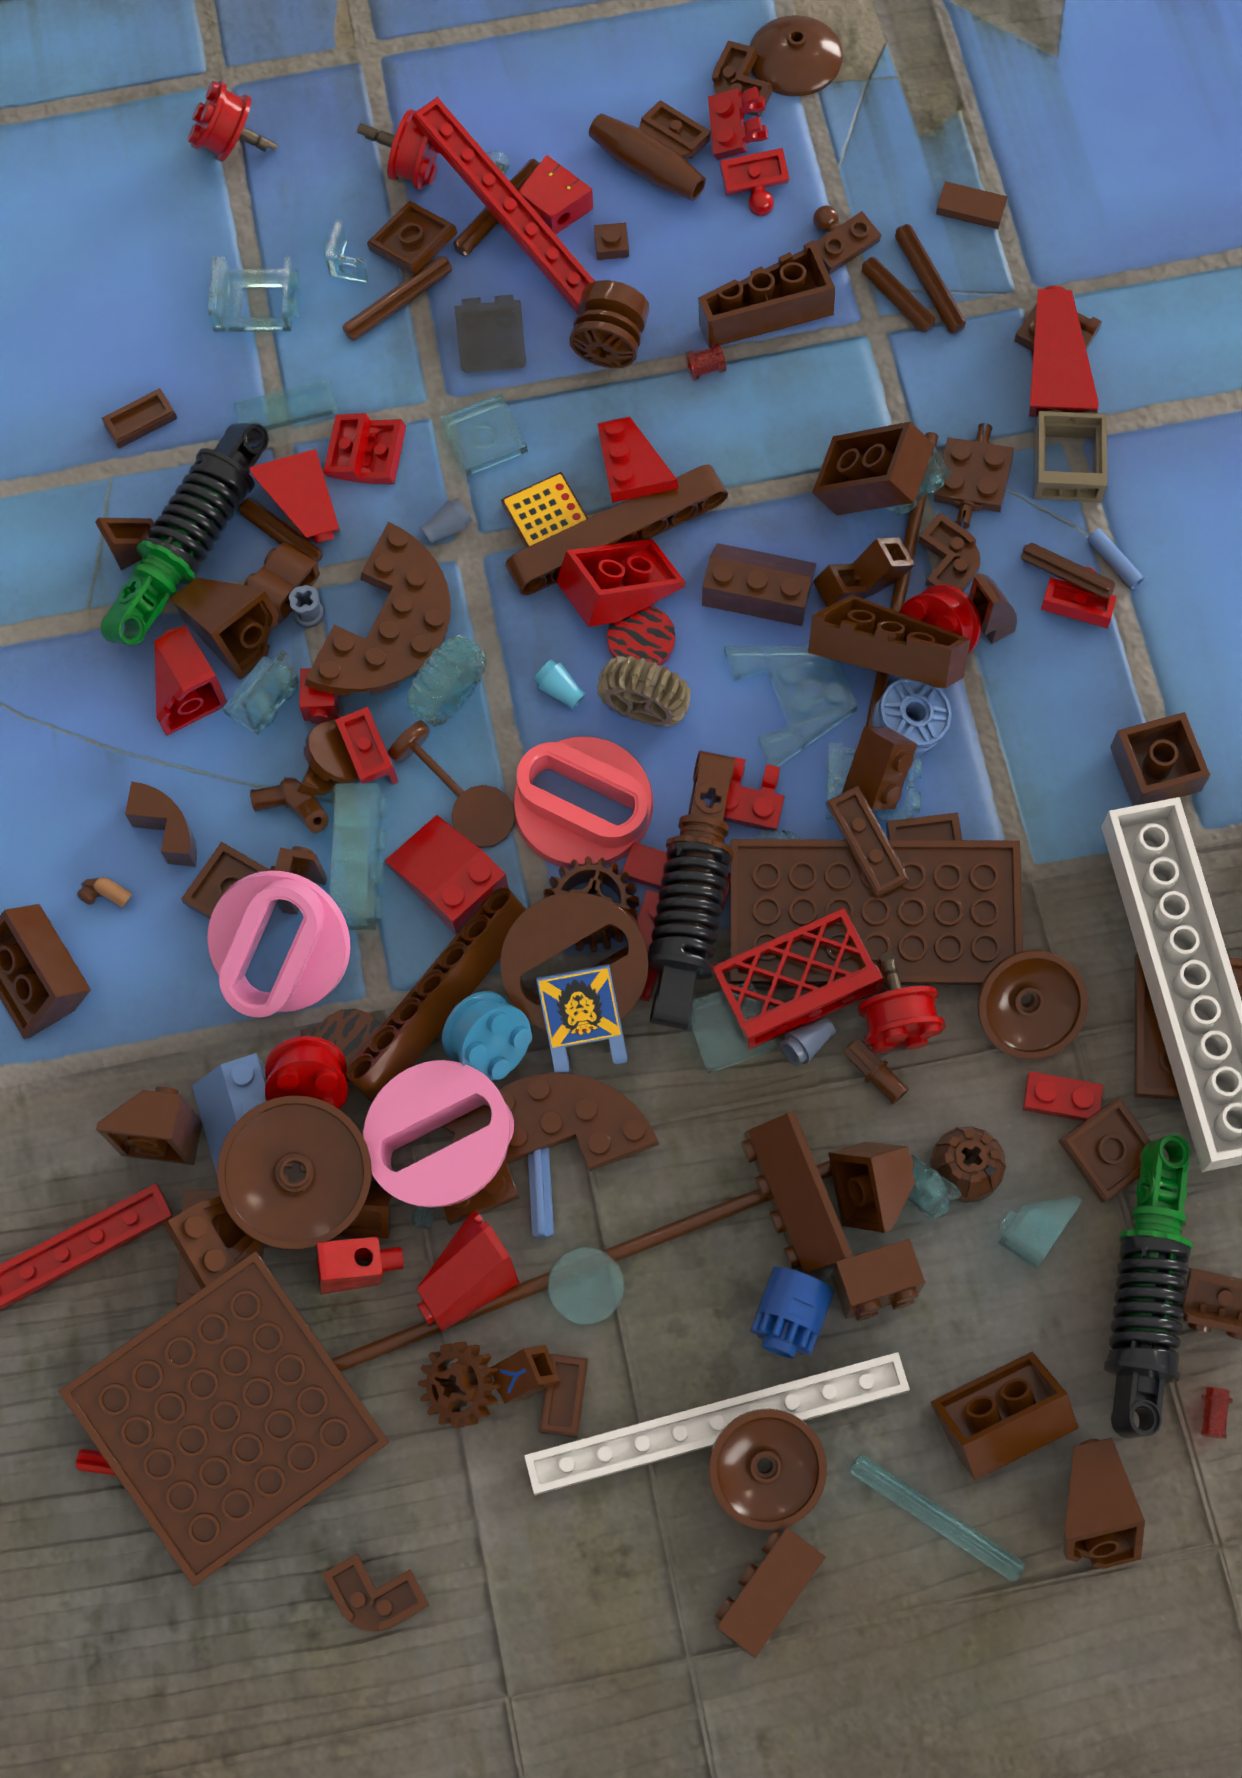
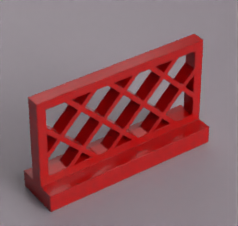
M845 908L712 966L714 969L713 973L737 1020L749 1050L883 990V977L877 965L874 966ZM839 921L842 922L847 932L843 943L823 937L828 926ZM803 938L815 942L810 958L790 952L794 941ZM850 939L854 947L848 946V942ZM820 944L840 950L834 966L815 961ZM787 945L786 948H785V950L779 949V948H781V947ZM846 952L860 957L864 968L852 973L840 969L839 966ZM771 953L782 957L776 973L757 967L761 956ZM787 959L806 965L801 981L781 975ZM753 960L752 965L746 964L747 962ZM812 967L831 973L826 985L818 988L806 984ZM734 968L749 972L743 988L728 984L723 973ZM754 974L773 980L767 996L748 990ZM836 975L842 977V978H839V979L835 980ZM778 982L798 988L794 999L785 1003L772 998ZM803 990L808 991V993L801 995ZM733 993L740 995L738 1001H736ZM748 997L763 1002L764 1005L761 1013L745 1020L741 1011L744 998ZM769 1005L775 1007V1008H772V1009L768 1010Z

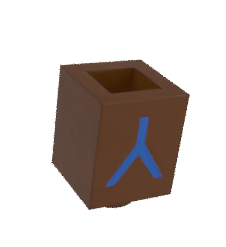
M546 1345L524 1348L490 1367L498 1368V1372L493 1377L495 1382L501 1384V1388L496 1390L501 1395L504 1404L528 1399L560 1381Z

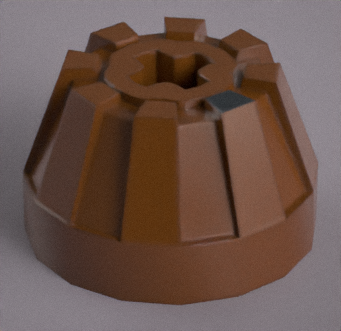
M972 1126L956 1127L943 1134L935 1144L929 1161L931 1177L937 1188L950 1199L963 1203L979 1202L992 1195L1002 1182L1006 1169L1004 1151L997 1139L985 1130Z

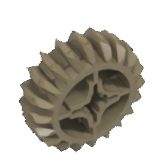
M624 656L612 658L606 663L604 669L601 670L598 678L597 694L602 698L604 704L610 705L611 710L620 712L621 716H627L632 720L645 724H652L655 727L658 725L664 727L678 725L679 721H682L684 714H687L690 706L691 689L687 686V682L680 679L677 673L670 672L668 667H661L656 662L652 663L644 658L636 659L633 656H628V658Z

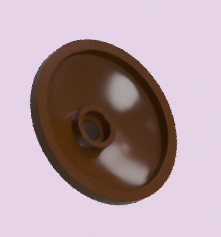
M791 15L776 18L762 26L753 36L750 46L756 48L759 55L751 70L753 75L758 80L771 83L773 92L781 95L806 96L819 92L833 82L841 68L842 46L837 35L826 24L811 17Z
M1044 950L1020 951L1001 960L984 979L978 996V1017L986 1036L1003 1052L1022 1059L1045 1058L1067 1047L1080 1032L1088 1010L1086 986L1075 967L1061 956ZM1030 993V1002L1021 1004L1022 996Z
M756 1409L733 1419L718 1435L709 1457V1480L717 1501L733 1519L754 1529L776 1530L797 1523L808 1515L818 1503L826 1483V1456L817 1435L800 1418L778 1409ZM763 1458L771 1461L769 1470L765 1472L759 1471L757 1467L758 1462Z

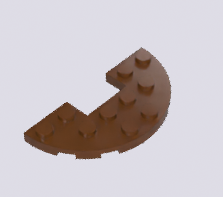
M390 522L387 523L361 573L360 580L389 592L367 638L365 639L334 625L305 679L304 686L343 696H349L350 692L370 691L371 695L397 688L399 683L411 678L413 675L415 677L418 676L438 654L446 637L450 621L451 602L448 585L440 566L422 543L402 528Z
M543 1073L515 1080L498 1089L505 1103L510 1108L514 1119V1132L505 1159L496 1175L482 1190L467 1200L444 1207L447 1222L449 1225L465 1220L475 1210L480 1214L519 1199L520 1197L508 1164L528 1157L535 1150L551 1148L577 1138L589 1171L658 1146L659 1141L646 1117L636 1105L614 1088L598 1080L569 1073ZM482 1105L471 1111L460 1124L450 1145L488 1126L492 1117L491 1107Z

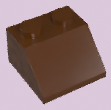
M862 1142L829 1152L842 1226L881 1233L890 1232L915 1185L913 1175L914 1163L908 1146Z

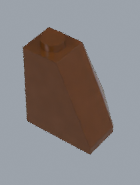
M196 578L170 598L189 627L239 680L267 659L270 646L267 644L271 627H276L279 613L264 589Z
M1112 1437L1103 1440L1089 1439L1078 1446H1074L1064 1532L1063 1552L1065 1558L1075 1562L1082 1559L1081 1557L1088 1558L1092 1566L1102 1569L1141 1560L1145 1519Z

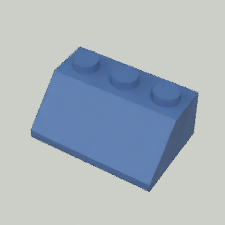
M257 1053L220 1064L192 1085L216 1174L220 1151L230 1130L248 1111L266 1102L265 1068Z

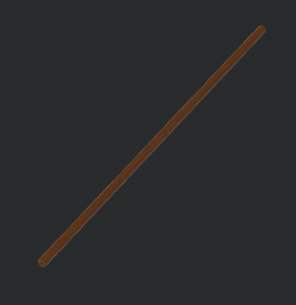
M830 1160L816 1165L822 1179L832 1176ZM759 1189L753 1190L520 1283L449 1328L767 1202L770 1199L769 1197L763 1198ZM425 1321L332 1358V1360L341 1372L441 1331L435 1321L429 1325Z

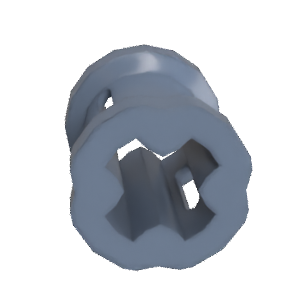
M309 585L294 588L289 595V601L296 623L305 628L317 626L324 617V610L319 601L317 590Z

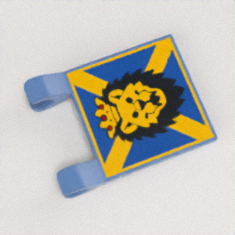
M609 964L536 978L555 1073H569V1059L566 1047L609 1039L613 1063L621 1064L627 1062V1050Z

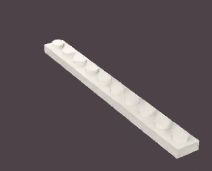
M897 1352L524 1456L533 1493L538 1495L711 1447L728 1423L752 1410L778 1409L791 1413L805 1421L909 1392L910 1389L899 1353Z

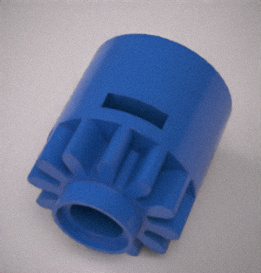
M773 1267L750 1332L763 1339L761 1346L774 1354L790 1359L794 1358L796 1352L811 1355L835 1290L825 1282L805 1273L785 1267Z

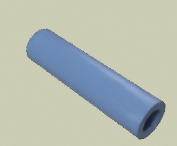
M1101 528L1096 529L1088 536L1087 540L1130 589L1136 588L1143 582L1145 578Z

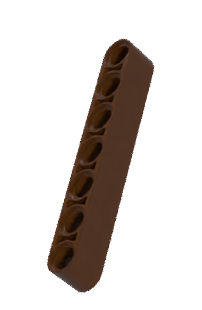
M709 464L702 465L676 477L679 489L629 499L516 552L507 559L505 567L521 595L534 594L556 583L566 550L650 539L721 505L728 497L727 490L713 467Z
M497 889L487 897L348 1066L346 1077L370 1102L374 1101L377 1094L391 1079L414 1065L444 1028L452 1010L462 1000L472 994L501 958L503 943L509 929L526 910L510 889Z

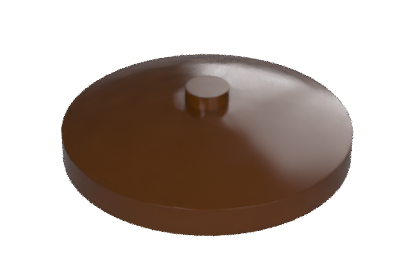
M279 1097L257 1105L248 1111L228 1133L218 1159L217 1182L219 1193L231 1219L245 1234L264 1245L284 1250L313 1248L317 1246L318 1242L330 1241L341 1234L360 1213L371 1184V1159L363 1135L354 1122L341 1110L325 1101L312 1097Z

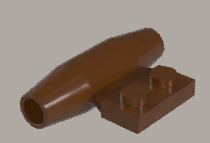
M661 100L641 118L639 128L605 114H599L593 120L589 128V137L621 165L656 187L691 201L696 200L703 191L706 178L685 159L694 157L710 141V130Z

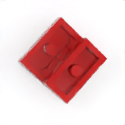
M366 413L336 414L323 473L328 477L352 482L395 484L406 425L401 419L370 420Z

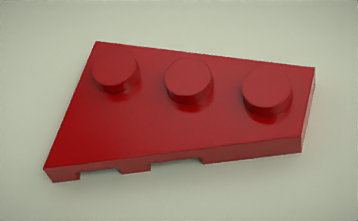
M631 417L597 424L612 503L679 489L677 478Z

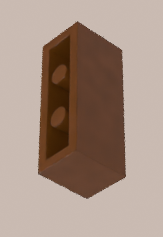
M788 1527L782 1535L777 1531L773 1532L761 1549L767 1554L766 1558L759 1567L751 1563L738 1582L744 1587L735 1601L728 1596L715 1615L721 1621L716 1629L754 1659L826 1558V1556Z

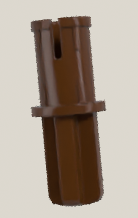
M861 1039L853 1040L845 1048L844 1054L866 1076L864 1079L866 1083L871 1081L892 1105L908 1092L909 1088L887 1067L888 1062L886 1060L881 1061Z

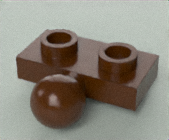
M825 205L815 211L813 215L815 227L819 231L828 232V234L815 241V244L829 275L880 242L882 235L862 211L841 225L838 224L839 215L833 207Z

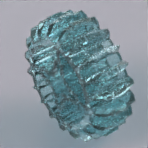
M461 635L452 636L447 641L442 642L440 647L434 649L432 655L425 659L424 665L418 669L419 673L412 680L413 686L409 689V696L407 698L408 709L414 713V716L432 726L442 725L448 718H453L454 714L461 709L471 694L475 692L474 689L477 684L481 682L480 677L485 672L486 653L480 649V646Z

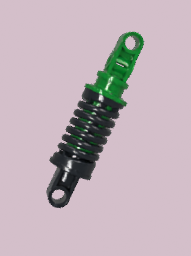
M258 423L232 424L226 429L225 434L214 450L208 448L199 450L196 455V462L188 471L189 474L185 475L182 484L176 489L175 495L170 498L168 505L163 509L162 515L155 521V527L149 530V538L146 537L136 547L142 560L139 564H135L131 570V578L122 587L118 598L101 622V633L107 641L128 645L140 643L154 620L162 612L166 601L177 592L176 587L178 583L189 584L196 578L200 565L207 558V552L211 551L214 547L213 542L219 539L220 531H224L226 528V521L232 519L234 516L233 511L239 508L240 501L242 502L255 486L254 480L249 473L250 467L255 465L268 446L269 436L264 426ZM123 623L125 624L124 633H122V625H123Z
M1176 1134L1156 1139L1144 1146L1141 1155L1140 1178L1136 1190L1137 1205L1132 1209L1131 1218L1135 1220L1133 1230L1122 1231L1119 1237L1121 1242L1119 1258L1121 1262L1118 1264V1273L1120 1276L1116 1279L1118 1291L1115 1292L1114 1301L1117 1305L1113 1307L1112 1315L1115 1319L1111 1322V1331L1114 1334L1109 1338V1346L1113 1350H1109L1107 1361L1104 1362V1370L1117 1375L1111 1424L1119 1436L1127 1439L1152 1436L1160 1429L1165 1383L1178 1382L1180 1376L1178 1372L1179 1354L1174 1349H1178L1181 1345L1180 1338L1175 1335L1182 1332V1324L1176 1320H1181L1184 1316V1310L1179 1306L1185 1303L1186 1297L1180 1291H1184L1187 1288V1281L1180 1276L1188 1273L1189 1266L1185 1262L1188 1263L1191 1249H1193V1242L1181 1237L1182 1227L1186 1225L1187 1218L1183 1212L1187 1197V1175L1191 1151L1187 1141ZM1163 1148L1168 1153L1169 1161L1164 1157ZM1134 1411L1138 1414L1139 1417L1138 1428L1136 1427L1133 1421Z

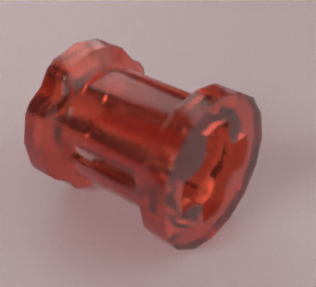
M718 342L712 344L710 349L693 353L691 350L686 352L688 370L694 381L699 380L703 374L713 371H719L720 373L726 371L725 357Z

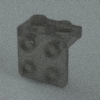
M514 295L494 296V302L481 303V297L461 299L462 305L454 306L460 367L463 372L516 369L525 366L526 355L521 300H514Z

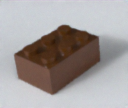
M911 421L833 436L812 493L836 515L912 504L915 502L934 444Z

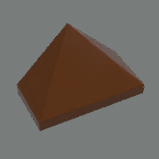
M98 517L95 521L121 571L142 560L136 547L146 537L149 538V530L155 527L152 518Z

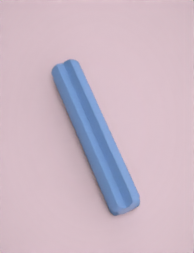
M550 1148L538 1149L533 1151V1154L528 1155L532 1236L541 1239L551 1237L554 1234Z

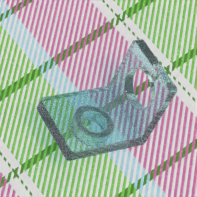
M336 221L332 237L326 239L324 246V256L329 275L367 282L368 275L365 260L343 256L347 237L343 222ZM342 265L354 266L358 272H350L344 269Z

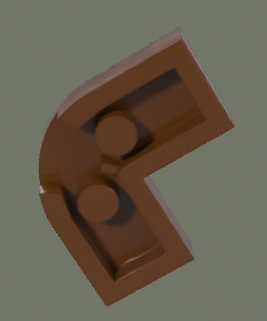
M728 40L712 74L716 94L737 88L742 94L747 89L757 87L759 96L763 95L765 98L766 106L773 91L771 83L748 77L759 56L756 48ZM763 111L747 114L760 117Z
M939 512L921 533L918 543L943 559L926 579L925 586L930 588L935 585L946 584L964 592L973 581L974 576L977 575L980 567V554L975 544L976 539L967 530Z
M359 1554L353 1555L322 1573L342 1615L350 1623L366 1631L378 1632L391 1629L430 1606L411 1569L377 1589Z

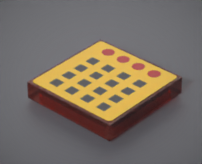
M562 472L501 499L502 506L525 548L588 519Z

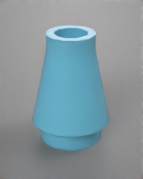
M552 659L549 660L534 678V681L539 685V690L566 704L572 710L586 696L561 662L557 664Z

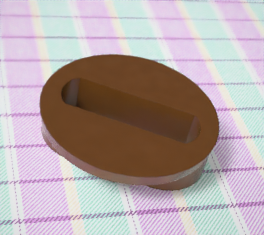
M584 892L555 894L527 908L509 929L501 952V977L511 1003L527 1016L530 1023L547 1031L540 996L533 994L526 988L521 975L602 927L611 924L618 927L626 935L628 940L627 946L592 967L609 964L621 1021L640 999L648 975L646 944L639 926L630 912L605 898Z

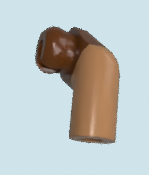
M105 877L86 879L81 883L82 888L77 892L78 898L86 904H93L97 897H106L122 908L133 894Z

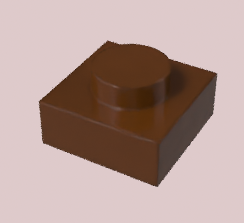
M626 222L594 225L597 260L629 257Z

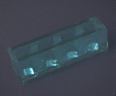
M378 784L335 785L330 897L341 910L348 930H376L377 918L383 917V897L378 896V884H384L385 866L384 863H379L380 850H386V830L381 829V817H387L388 800L387 796H382Z

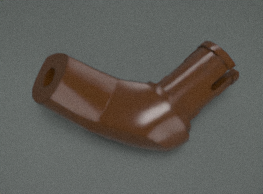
M284 777L280 785L256 790L251 789L250 791L251 803L255 812L285 805L314 834L324 830L329 822L327 814L313 795L297 791L301 782L296 778Z

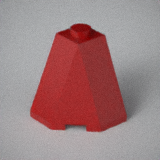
M316 449L250 467L253 478L307 540L314 539L315 544L335 539L334 533L340 532Z
M186 625L169 629L160 638L154 640L156 718L166 736L228 705L215 673Z
M476 1210L468 1215L417 1287L422 1302L417 1304L419 1311L428 1325L435 1321L441 1332L519 1284L510 1255L491 1226L486 1221L482 1223L483 1219Z

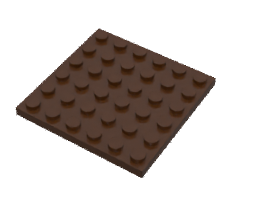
M257 1251L58 1391L193 1587L389 1443L384 1433Z

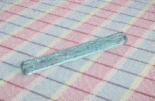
M857 1456L850 1468L851 1474L1010 1581L1018 1580L1025 1568L1023 1561L866 1456Z

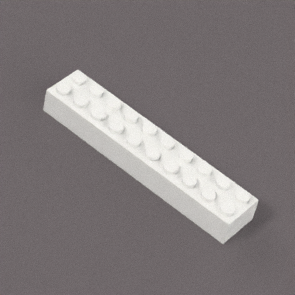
M1180 797L1110 810L1101 826L1201 1172L1242 1164V1000Z

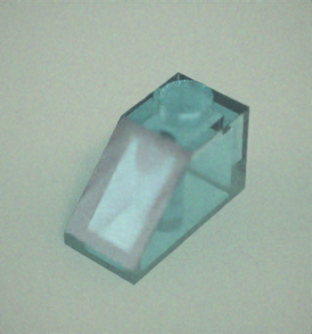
M1073 1196L1024 1204L1018 1214L1010 1210L998 1228L1004 1232L998 1243L1037 1269L1083 1200Z

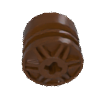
M599 280L588 284L582 292L578 306V316L574 320V328L569 337L570 346L573 351L585 361L601 367L623 368L631 365L637 358L638 347L641 343V333L645 329L649 314L647 299L635 288L621 282Z

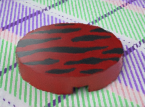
M648 606L619 622L610 623L607 632L608 648L613 658L633 656L636 659L644 658L646 661L656 662L659 666L666 663L676 642L672 621L666 613L653 606Z

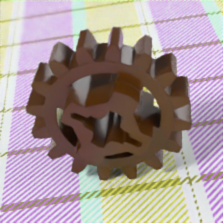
M465 1341L443 1344L440 1346V1351L429 1354L432 1364L422 1365L421 1370L427 1374L425 1380L418 1381V1385L425 1387L427 1393L420 1397L421 1402L430 1401L431 1406L427 1413L429 1415L440 1413L438 1423L441 1425L451 1423L452 1428L465 1427V1425L479 1424L478 1418H485L490 1415L486 1405H494L498 1402L496 1397L491 1395L492 1390L501 1388L500 1383L492 1381V1376L498 1372V1368L488 1367L487 1364L491 1359V1355H479V1345L467 1346ZM458 1359L457 1362L451 1364L450 1368L446 1367L452 1360ZM468 1401L473 1402L466 1410H460L461 1407L467 1406Z

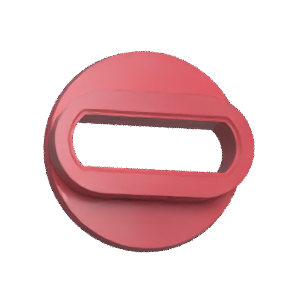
M572 737L557 742L539 744L526 752L520 760L516 775L517 785L513 798L515 822L523 840L541 858L557 866L572 869L571 861L573 859L579 863V866H583L587 856L591 858L592 865H597L598 860L603 857L606 860L607 866L628 855L633 842L640 843L645 836L653 814V792L642 766L624 748L600 738ZM550 769L633 809L634 812L625 823L615 825L532 785L539 773Z

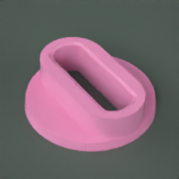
M262 871L238 880L218 900L209 921L208 949L213 966L219 975L221 992L232 1008L246 1016L266 1017L276 1012L296 1011L309 1007L328 996L340 983L347 969L350 957V936L345 918L329 894L314 882L300 875L284 871ZM278 899L286 900L296 905L304 918L271 992H263L254 988L248 982L245 974Z
M447 1060L429 1061L415 1065L391 1079L377 1094L367 1113L363 1138L370 1154L371 1174L378 1184L390 1195L412 1205L434 1208L460 1203L482 1190L498 1172L513 1136L514 1119L498 1088L479 1070L469 1065L463 1066L460 1062ZM482 1105L491 1107L492 1117L488 1126L398 1172L392 1170L391 1156L394 1150Z

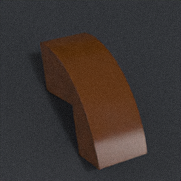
M900 537L876 538L853 563L828 565L813 580V583L825 605L829 607L851 594L863 599L870 597L897 581L911 570L915 564Z
M131 781L125 815L132 827L165 830L161 853L167 863L196 867L197 849L195 839L178 806L160 790L146 784Z

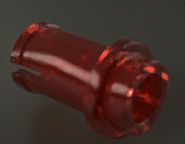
M1206 1387V1393L1201 1396V1399L1205 1400L1201 1435L1226 1439L1228 1404L1233 1403V1399L1229 1398V1390Z

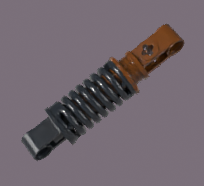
M699 750L693 773L694 783L688 815H684L679 819L680 836L668 838L666 841V858L668 861L663 867L662 889L659 891L660 902L656 906V913L658 915L654 918L655 929H653L651 934L653 942L649 945L648 969L659 974L657 990L650 1013V1023L687 1030L693 1006L692 996L695 980H706L713 977L714 969L711 962L707 959L713 958L715 954L712 944L717 942V934L714 931L719 929L720 922L717 918L722 914V908L719 905L724 902L722 891L726 889L727 883L725 879L729 873L728 866L734 855L731 847L724 844V839L728 836L729 825L723 821L728 790L734 771L735 757ZM704 798L710 799L712 808L706 807Z

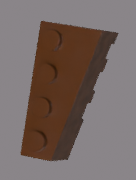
M814 240L805 244L802 251L794 255L789 252L779 257L778 263L766 269H763L761 266L750 271V277L740 282L733 280L698 298L699 325L709 348L834 315L835 287Z
M851 594L812 615L808 653L926 683L936 688H947L964 678L970 639Z

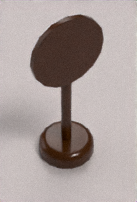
M420 720L405 730L388 750V755L393 760L400 762L415 753L458 797L454 803L451 815L454 829L481 848L495 846L505 840L512 831L515 820L514 807L508 796L498 788L487 785L474 786L464 791L420 747L430 733L427 724Z

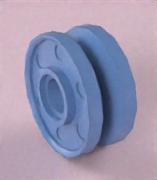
M901 678L888 687L874 706L872 724L873 727H889L917 743L914 756H921L932 750L950 728L952 712L949 700L940 688ZM906 713L913 714L917 721L911 720Z

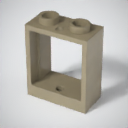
M1056 409L1039 411L1034 427V499L1102 502L1107 488V414H1096L1091 411L1080 413L1062 412ZM1045 436L1093 438V473L1045 471Z

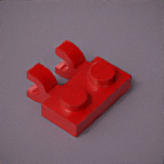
M757 87L747 89L742 94L737 88L708 96L713 156L717 160L746 153V143L768 139L767 126L761 124L759 116L748 119L744 123V114L766 110L765 98L763 95L759 96Z
M735 757L734 771L728 790L723 821L776 833L785 798L783 795L775 794L780 767L766 764L761 790L741 786L746 759Z

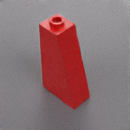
M1048 286L1045 289H1038L1029 417H1037L1039 411L1052 409L1073 413L1091 411L1097 414L1099 401L1072 290H1065L1061 286Z

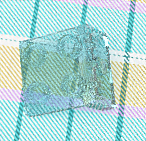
M281 650L274 661L263 656L222 708L224 713L256 734H259L264 727L270 726L277 716L278 708L285 700L291 699L298 688L299 680L289 653Z

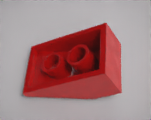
M653 539L566 550L556 581L588 627L619 622L684 588L686 583Z
M438 815L434 816L384 860L385 864L455 935L459 933L491 893L500 888L509 889L506 874L479 847Z

